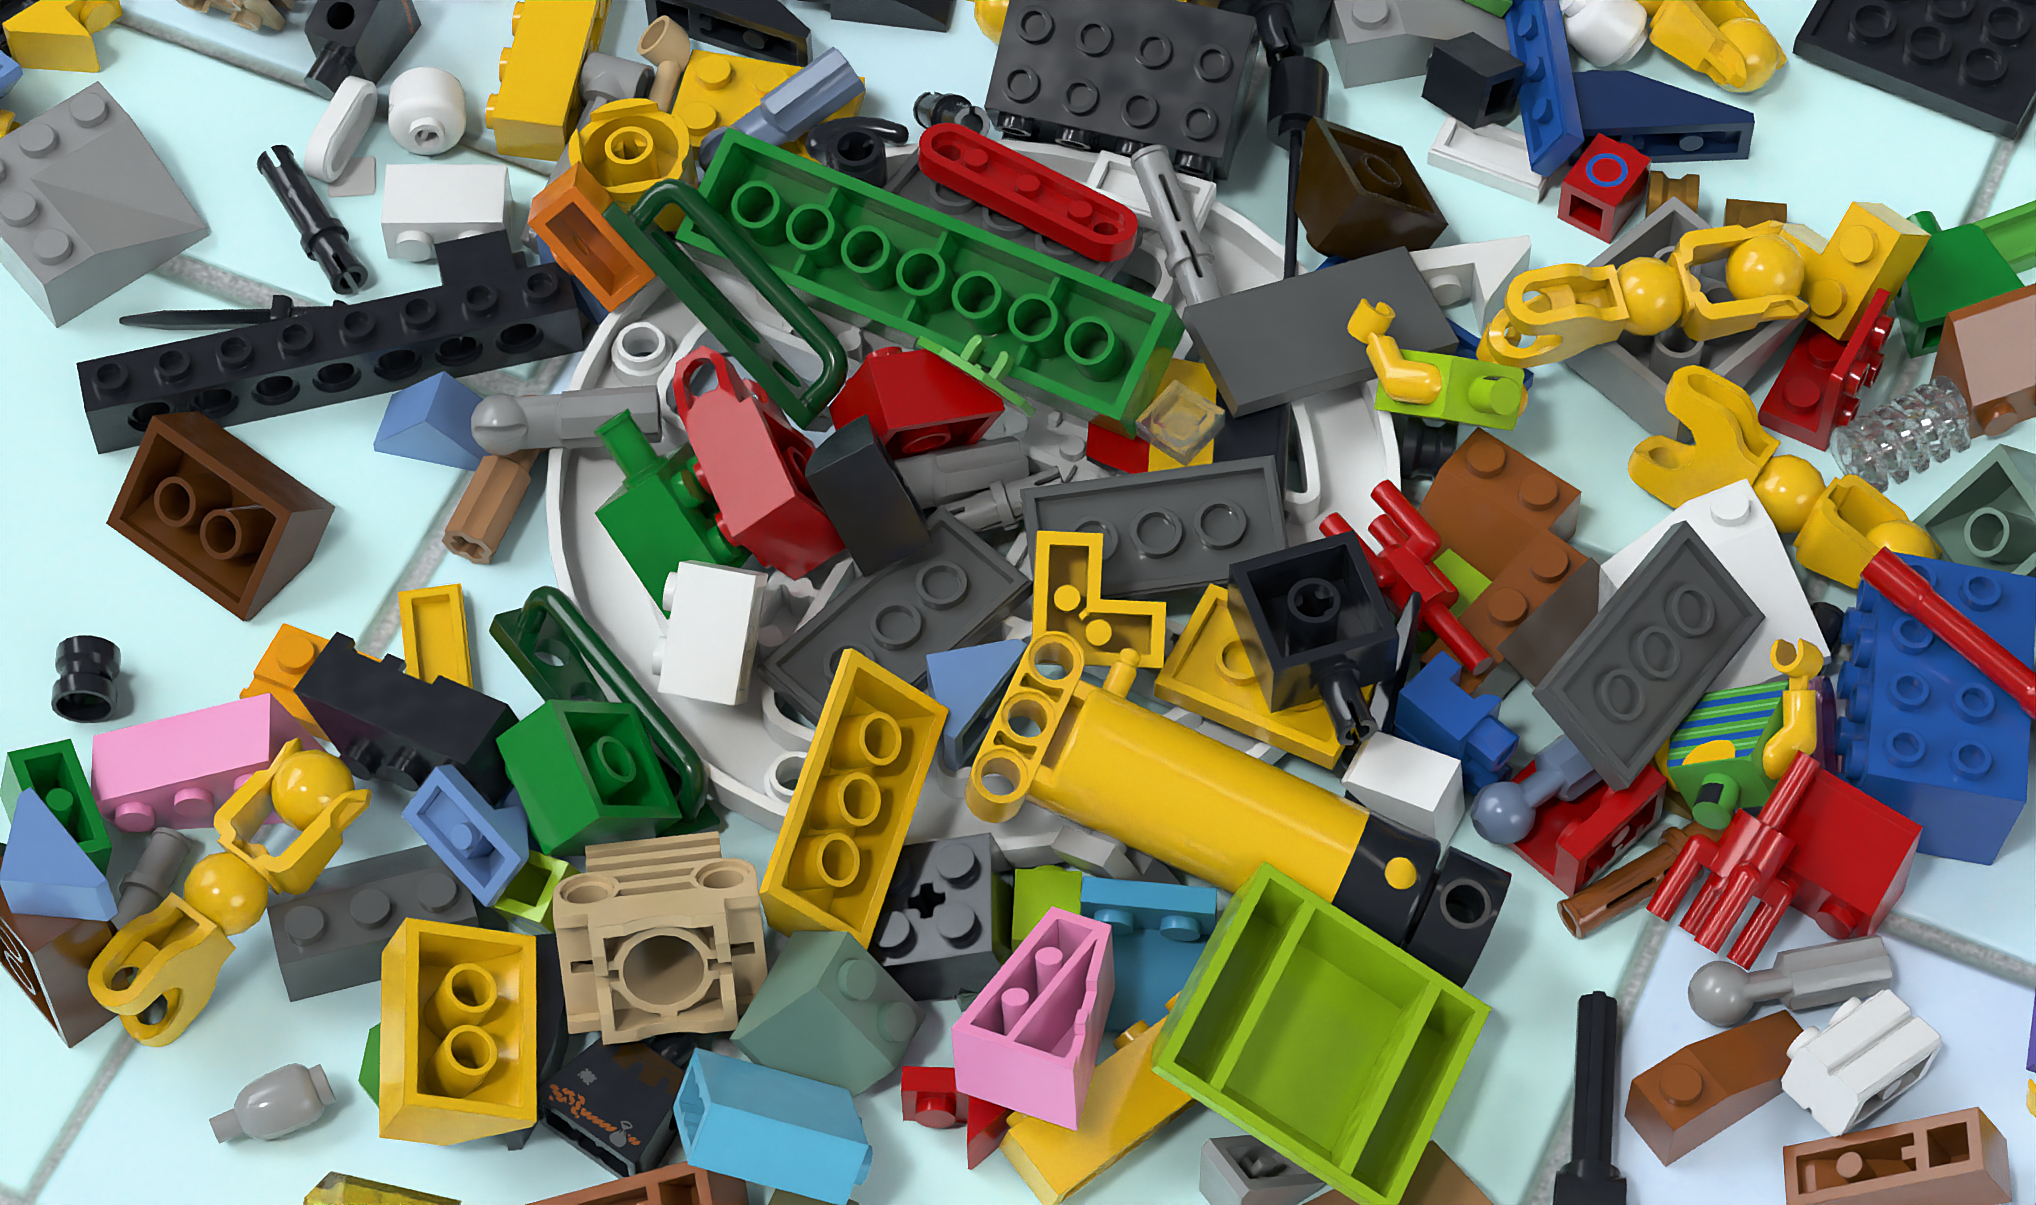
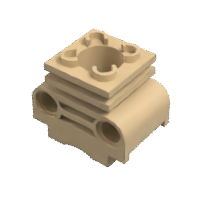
M719 831L585 846L587 873L573 875L562 880L555 886L553 891V921L557 937L569 1034L601 1031L603 1045L639 1041L651 1036L673 1032L713 1033L735 1030L739 1024L738 1015L745 1014L768 975L757 872L754 865L743 859L722 858Z

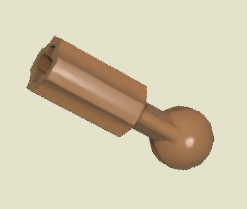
M550 448L521 449L505 456L492 454L482 458L445 529L442 542L452 554L468 559L473 564H490L528 490V485L531 481L528 474L540 453L548 451Z

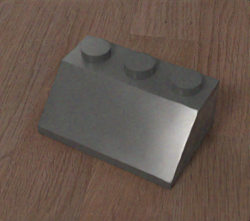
M428 844L324 869L310 889L297 896L285 893L284 891L277 895L270 889L268 892V905L266 908L279 967L290 1002L380 981L382 951L406 917L480 928L471 891Z

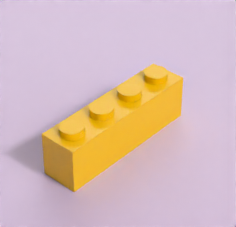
M525 0V2H516L512 16L514 41L512 48L504 47L501 52L499 61V81L501 86L498 94L491 93L489 95L485 114L486 128L494 130L498 154L558 162L580 119L583 109L579 98L581 72L589 55L599 50L612 0Z
M1181 991L1164 1005L1169 1014ZM1169 1014L1152 1027L1144 1019L1135 1023L1113 1041L1112 1045L1117 1052L1101 1064L1097 1065L1095 1063L1078 1131L1018 1111H1014L1006 1119L1011 1129L1006 1133L999 1145V1149L1042 1205H1059L1199 1102L1151 1071L1152 1046Z

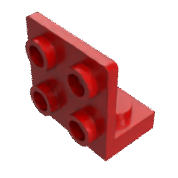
M1882 288L1877 289L1849 341H1839L1811 321H1808L1759 409L1758 421L1761 426L1823 452H1826L1836 431L1847 434L1855 420L1861 400L1856 398L1862 386L1869 389L1873 387L1885 360V354L1881 353V350L1889 337L1894 323V318L1886 315L1891 292Z
M1535 759L1509 782L1519 784L1536 772ZM1647 763L1628 788L1614 792L1602 779L1572 801L1563 802L1553 796L1536 808L1534 826L1526 837L1518 842L1507 843L1506 845L1564 894L1571 897L1585 889L1660 819L1668 779Z

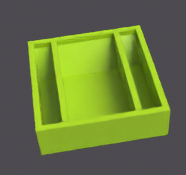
M1264 861L1234 893L1152 1046L1151 1071L1360 1205H1398L1492 1007Z

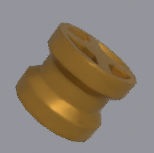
M1651 170L1645 218L1673 196L1697 214L1700 175L1687 173L1681 179L1668 178L1663 171Z

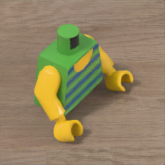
M1800 638L1797 644V654L1792 643L1783 639L1776 640L1771 647L1770 661L1777 671L1789 675V680L1704 693L1654 755L1661 774L1668 779V787L1681 793L1690 807L1694 819L1702 826L1710 829H1723L1730 824L1735 809L1764 806L1798 749L1809 756L1815 751L1817 745L1816 690H1809V680L1818 675L1824 662L1823 654L1816 645Z

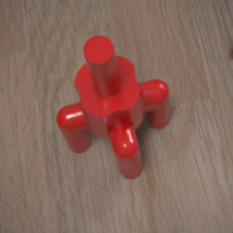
M1389 479L1380 482L1372 490L1370 497L1385 514L1379 515L1370 523L1368 532L1384 550L1376 555L1356 532L1355 534L1388 610L1398 620L1411 593L1418 591L1421 594L1418 631L1424 633L1432 629L1472 675L1481 674L1490 666L1493 658L1449 610L1457 603L1459 592L1431 560L1441 548L1442 540L1440 535ZM1338 512L1327 516L1319 526V530L1325 537L1354 530Z
M1798 749L1757 818L1739 808L1718 842L1701 833L1689 837L1646 909L1669 922L1703 866L1712 870L1678 926L1694 935V941L1717 954L1752 896L1760 899L1759 904L1726 956L1749 971L1793 900L1791 887L1778 879L1776 875L1796 842L1782 834L1780 830L1822 763Z

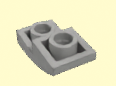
M1063 826L1051 846L1057 855L1068 864L1098 878L1181 885L1164 863L1135 851L1122 842L1097 831H1091L1090 834H1086Z

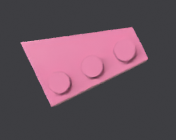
M266 693L94 735L90 790L99 812L121 833L154 831L157 827H167L174 830L213 828L216 812L256 771L269 769L286 742L299 737L302 740L303 751L317 749L328 752L271 693ZM273 809L263 824H279L284 822L275 813V809Z
M1053 906L1049 909L951 1028L957 1091L1078 1131L1115 990L1112 925Z

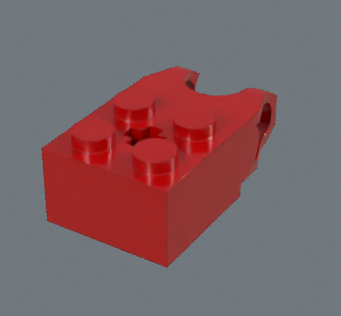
M701 345L677 361L673 378L677 410L698 459V462L693 465L695 475L703 488L715 498L720 512L715 514V520L724 537L733 546L738 547L742 544L752 551L763 567L769 569L774 566L794 581L845 549V544L805 478L806 464L816 450L814 443L791 426L781 407L757 382L746 377L741 380L734 365L719 352ZM713 363L718 378L716 389L708 391L700 397L693 395L690 390V379L694 371L701 365Z

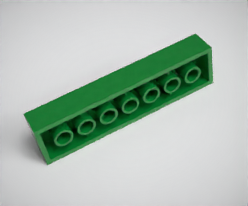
M729 127L698 188V191L806 306L913 350H921L916 343L920 336H923L960 356L969 340L975 335H980L987 342V347L982 351L974 366L979 364L988 374L997 361L1000 352L1006 351L1014 359L1011 370L1002 382L1004 386L1014 392L1131 440H1134L1186 329L1174 307ZM685 215L675 239L694 260L748 281L699 227Z

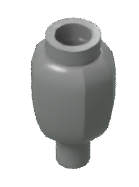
M293 1063L266 1073L246 1085L238 1094L234 1108L210 1118L209 1122L219 1144L244 1133L255 1139L268 1140L290 1134L314 1123L321 1117L324 1106L335 1102L336 1099L321 1064L308 1069L305 1065Z

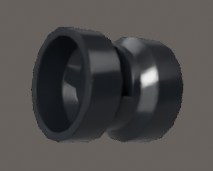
M92 635L73 636L60 642L56 649L55 668L56 672L60 675V679L56 680L52 687V710L58 716L78 723H97L112 717L116 711L118 697L117 688L112 683V680L117 678L120 672V648L105 638Z

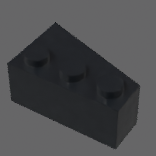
M336 631L293 691L341 754L339 758L351 770V774L365 781H369L373 777L394 782L403 789L416 792L421 788L436 766L452 764L489 805L496 806L511 784L506 774L505 761L495 740L519 722L507 703L441 675H438L431 685L403 673L407 666L405 660L389 653L386 654L381 662L363 656L354 648L356 645L354 638Z

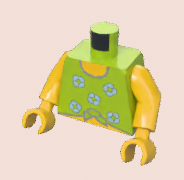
M1362 298L1349 320L1347 329L1353 337L1368 344L1366 353L1379 378L1374 404L1375 410L1471 427L1506 431L1514 430L1517 418L1523 414L1528 403L1527 389L1523 384L1524 371L1522 368L1499 364L1491 355L1487 347L1486 338L1491 325L1490 322L1487 323L1476 349V357L1479 360L1399 349L1393 337L1385 336L1396 316L1394 310L1384 302H1379L1374 309L1366 299ZM1510 327L1504 337L1509 344L1518 347L1522 335L1514 327Z

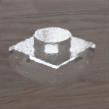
M1174 380L1135 420L1136 435L1179 463L1187 466L1225 426V410L1179 381Z

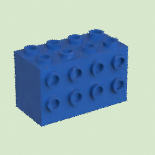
M1893 552L1928 580L1932 588L2033 671L2036 628L2035 577ZM1861 578L1857 591L1856 608L1847 607L1841 628V644L1850 646L1849 661H1843L1837 682L1836 697L1840 700H1846L1845 717L1839 716L1833 735L1832 753L1842 756L1841 773L1835 772L1834 775L1921 825L1923 829L1916 849L1917 853L1991 866L2027 803L2031 717L2021 709L2019 703L1914 616L1902 612Z

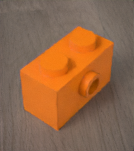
M578 161L532 198L527 223L550 247V251L560 267L568 274L575 275L611 313L656 277L657 274L602 216V213L614 199Z

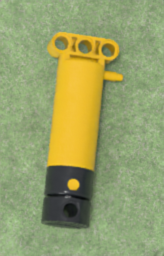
M1060 631L1043 632L1033 638L1027 646L970 771L964 795L966 805L973 815L982 821L990 823L1006 822L1014 817L1021 809L1024 801H1027L1091 831L1108 835L1135 851L1233 895L1265 861L1395 946H1401L1403 951L1463 989L1497 920L1511 882L1512 873L1452 846L1447 848L1437 866L1441 853V843L1437 839L1127 700L1126 697L1137 675L1136 668L1141 660L1140 654L1134 649L1125 648L1121 650L1117 661L1112 663L1106 679L1100 688L1080 679L1085 658L1083 649L1076 639ZM1042 660L1056 661L1064 668L1067 676L1058 680L1047 679L1038 672L1035 663ZM1020 716L1030 718L1036 722L1041 733L1035 737L1028 738L1019 736L1011 729L1008 721ZM988 774L1003 775L1014 786V792L1002 796L992 794L984 787L981 778Z

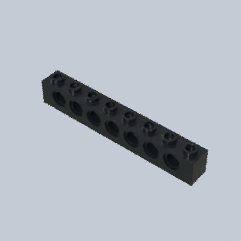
M555 261L77 362L76 365L86 417L99 455L140 446L153 415L199 411L220 427L225 428L403 390L442 371H445L453 378H459L584 351L578 308L569 274Z

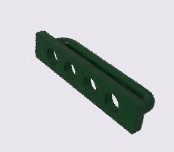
M670 178L656 182L642 194L635 204L613 200L602 213V216L799 428L804 431L826 433L833 425L827 405L836 397L846 382L849 368L846 351L830 330L704 196L686 181ZM670 203L678 205L819 355L823 361V371L810 387L654 221L665 206Z
M548 585L541 586L530 593L522 608L494 616L489 633L545 702L550 699L573 700L571 696H582L592 701L609 702L581 656L582 653L622 703L634 704L646 733L679 772L678 774L656 754L683 818L655 838L717 831L721 821L706 803L708 776L704 763L698 753L563 591ZM536 653H550L560 659L563 665H549L538 658Z

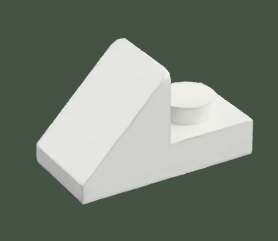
M1529 235L1412 251L1409 254L1439 306L1450 305L1460 300H1471L1479 333L1483 335L1487 323H1492L1497 313L1505 308L1504 297L1512 280L1517 275L1529 270L1532 243Z

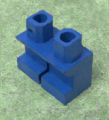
M1442 650L1399 691L1392 736L1461 760L1463 787L1476 797L1478 792L1489 784L1510 781L1513 768L1506 762L1518 748L1520 736L1498 720L1502 702L1501 698L1496 695L1485 694L1473 699L1458 686L1462 666Z

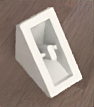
M1376 731L1370 738L1362 742L1340 782L1343 787L1368 809L1437 839L1441 843L1440 857L1465 812L1461 760Z

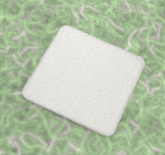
M351 157L342 174L333 182L328 183V196L332 198L373 195L376 191L375 157Z

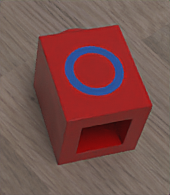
M1598 133L1562 181L1557 218L1610 244L1646 196L1652 159L1639 153L1638 150L1629 144L1619 143Z

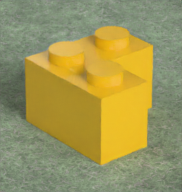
M1852 201L1830 241L1805 224L1784 223V227L1779 234L1780 237L1794 244L1804 262V282L1798 296L1811 305L1809 313L1805 318L1839 341L1850 340L1878 288L1891 292L1888 310L1931 237L1929 233L1883 203Z
M1037 530L1035 537L1031 641L1043 632L1060 631L1069 634L1077 640L1083 649L1084 667L1111 668L1112 663L1117 661L1121 650L1131 648L1136 650L1141 657L1136 669H1163L1166 602L1100 599L1103 533ZM1042 660L1035 663L1036 665L1061 666L1056 661Z

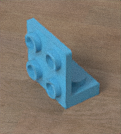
M1083 876L1080 900L1081 916L1112 925L1115 990L1104 1032L1122 1034L1142 1019L1152 1027L1169 1014L1164 1005L1184 988L1216 927L1217 888Z

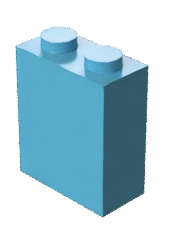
M695 1047L673 1106L688 1165L836 1205H846L854 1184L862 1185L866 1180L873 1156L872 1146L868 1144L862 1127V1118L857 1114L849 1089Z

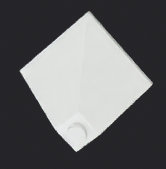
M1746 478L1685 502L1601 565V568L1616 588L1619 589L1671 525L1686 520L1766 616L1706 692L1788 680L1789 675L1777 671L1770 661L1771 647L1778 639L1792 643L1797 654L1798 640L1800 638L1816 645L1822 652L1823 666L1832 663L1831 653L1777 530Z

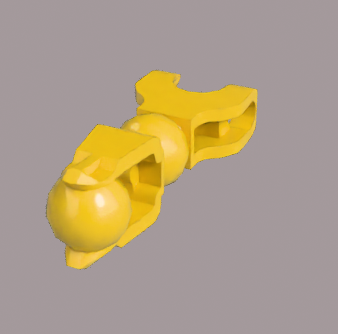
M1636 0L1646 10L1647 18H1653L1649 24V28L1652 31L1648 36L1651 43L1695 71L1706 73L1716 85L1730 92H1750L1761 88L1774 75L1775 70L1781 69L1787 60L1776 38L1766 25L1760 22L1759 16L1744 0Z
M1769 220L1749 228H1743L1738 224L1686 232L1679 240L1667 263L1659 258L1637 257L1621 265L1617 270L1614 264L1586 267L1577 263H1563L1525 271L1517 275L1509 285L1504 297L1505 308L1497 313L1488 329L1486 337L1487 347L1499 364L1523 369L1559 362L1595 345L1617 341L1623 329L1632 335L1654 336L1670 328L1675 323L1677 328H1683L1690 339L1700 342L1755 329L1758 322L1797 319L1809 308L1808 304L1797 297L1804 282V262L1794 244L1779 236L1784 223ZM1728 258L1725 265L1726 286L1735 301L1710 303L1703 292H1700L1701 283L1691 274L1689 267ZM1537 291L1540 293V295L1528 301H1522L1523 294L1526 292ZM1514 327L1523 335L1536 336V340L1529 347L1518 348L1509 344L1504 337L1505 330Z
M1689 365L1675 371L1665 393L1667 410L1691 430L1696 444L1687 445L1663 435L1650 436L1634 448L1628 460L1630 478L1639 487L1676 509L1691 499L1746 478L1772 520L1777 533L1781 535L1799 533L1793 543V546L1798 548L1796 551L1797 561L1805 568L1853 589H1858L1861 572L1884 546L1893 552L1936 560L1939 559L1943 551L1923 528L1909 520L1904 510L1861 477L1852 474L1843 476L1841 480L1834 477L1826 488L1821 472L1807 460L1791 454L1774 456L1781 441L1763 430L1758 421L1757 410L1747 392L1733 382L1701 366Z
M299 737L286 742L269 769L256 771L216 812L213 825L220 834L217 842L225 852L209 854L192 867L184 883V899L171 892L158 908L148 914L140 915L124 925L94 960L88 973V985L92 995L104 1008L119 1014L124 1028L135 1041L150 1047H164L172 1043L207 1005L216 986L217 976L222 965L236 949L227 936L245 933L260 921L268 905L269 889L277 895L284 891L295 896L305 893L310 889L343 844L342 832L369 807L372 797L371 790H355L351 770L340 758L317 749L303 751L302 740ZM273 809H275V813L286 825L303 832L277 857L271 856L264 845L249 843ZM133 966L138 968L136 977L128 989L121 991L111 990V982L115 973L127 967ZM160 995L165 996L168 1001L165 1017L152 1025L143 1024L144 1010Z

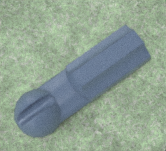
M833 46L762 97L760 105L731 126H722L710 131L700 144L698 152L699 165L706 173L728 127L780 147L787 141L793 143L866 89L846 58Z
M1563 734L1535 754L1536 772L1519 784L1503 781L1483 787L1473 799L1470 815L1473 827L1483 839L1491 843L1511 844L1525 838L1533 828L1537 807L1553 796L1563 802L1572 801L1603 778L1567 735Z

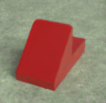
M902 1066L901 1101L903 1121H916L920 1125L930 1128H944L953 1125L955 1122L968 1123L967 1161L968 1169L971 1170L999 1147L1006 1133L1011 1129L1006 1119L1015 1110L957 1091L955 1068Z

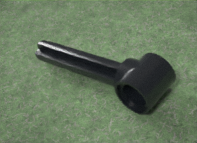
M1593 991V994L1581 995L1577 1002L1570 1162L1563 1165L1560 1171H1556L1553 1205H1626L1627 1179L1621 1176L1619 1169L1611 1164L1618 1004L1615 998L1606 996L1604 991Z

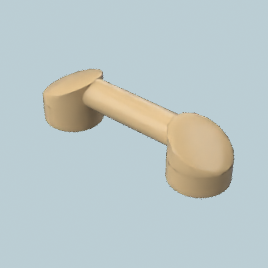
M664 15L653 21L645 30L639 40L637 52L657 67L648 100L657 102L659 110L668 113L680 74L688 64L690 41L684 28L670 17Z

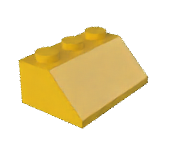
M406 917L382 951L379 1138L447 1146L532 1127L537 1122L536 936Z

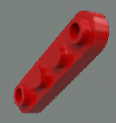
M955 123L936 124L927 128L920 136L918 166L930 179L1093 260L1102 262L1117 261L1127 257L1133 251L1138 221L1133 211L1127 206L963 125Z

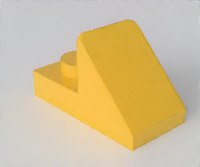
M39 0L2 23L12 59L21 68L94 73L100 71V65L91 34L105 29L112 21L122 16L123 13L119 0Z

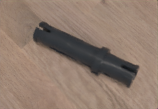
M282 144L271 147L281 163L278 167L274 165L266 151L262 152L256 163L257 169L264 176L293 221L297 231L301 234L300 245L310 260L318 261L330 282L332 290L336 294L347 295L353 293L352 288L344 277L345 272H349L360 289L367 281L368 271L349 246V233L339 219L330 216L329 211L294 158L292 150Z

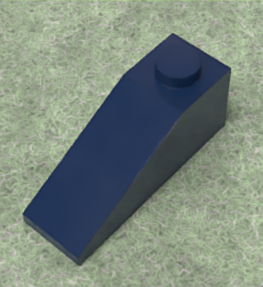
M1627 70L1572 72L1584 141L1568 157L1569 166L1576 164L1598 133L1619 143L1631 145L1639 153L1651 158V163L1748 159L1755 125L1754 113Z

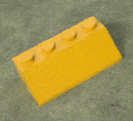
M853 648L844 649L762 881L759 897L768 926L788 938L791 937L794 931H848L867 951L949 708Z

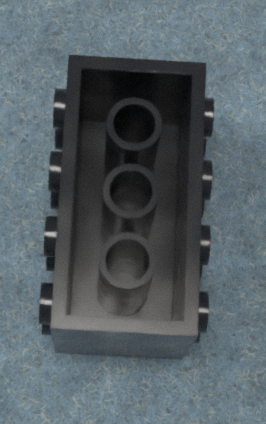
M1009 0L984 108L995 131L1003 132L1001 139L1034 143L1041 140L1094 153H1100L1101 150H1105L1131 158L1132 155L1142 148L1160 144L1167 147L1173 169L1178 170L1179 173L1212 182L1213 178L1228 181L1260 45L1256 19L1253 16L1178 0Z

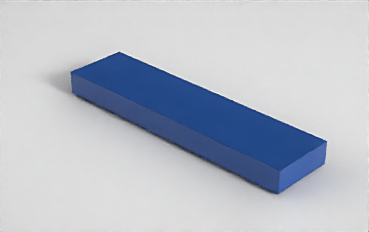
M1512 0V6L1504 14L1511 55L1526 64L1518 98L1532 172L1549 178L1584 141L1559 0Z

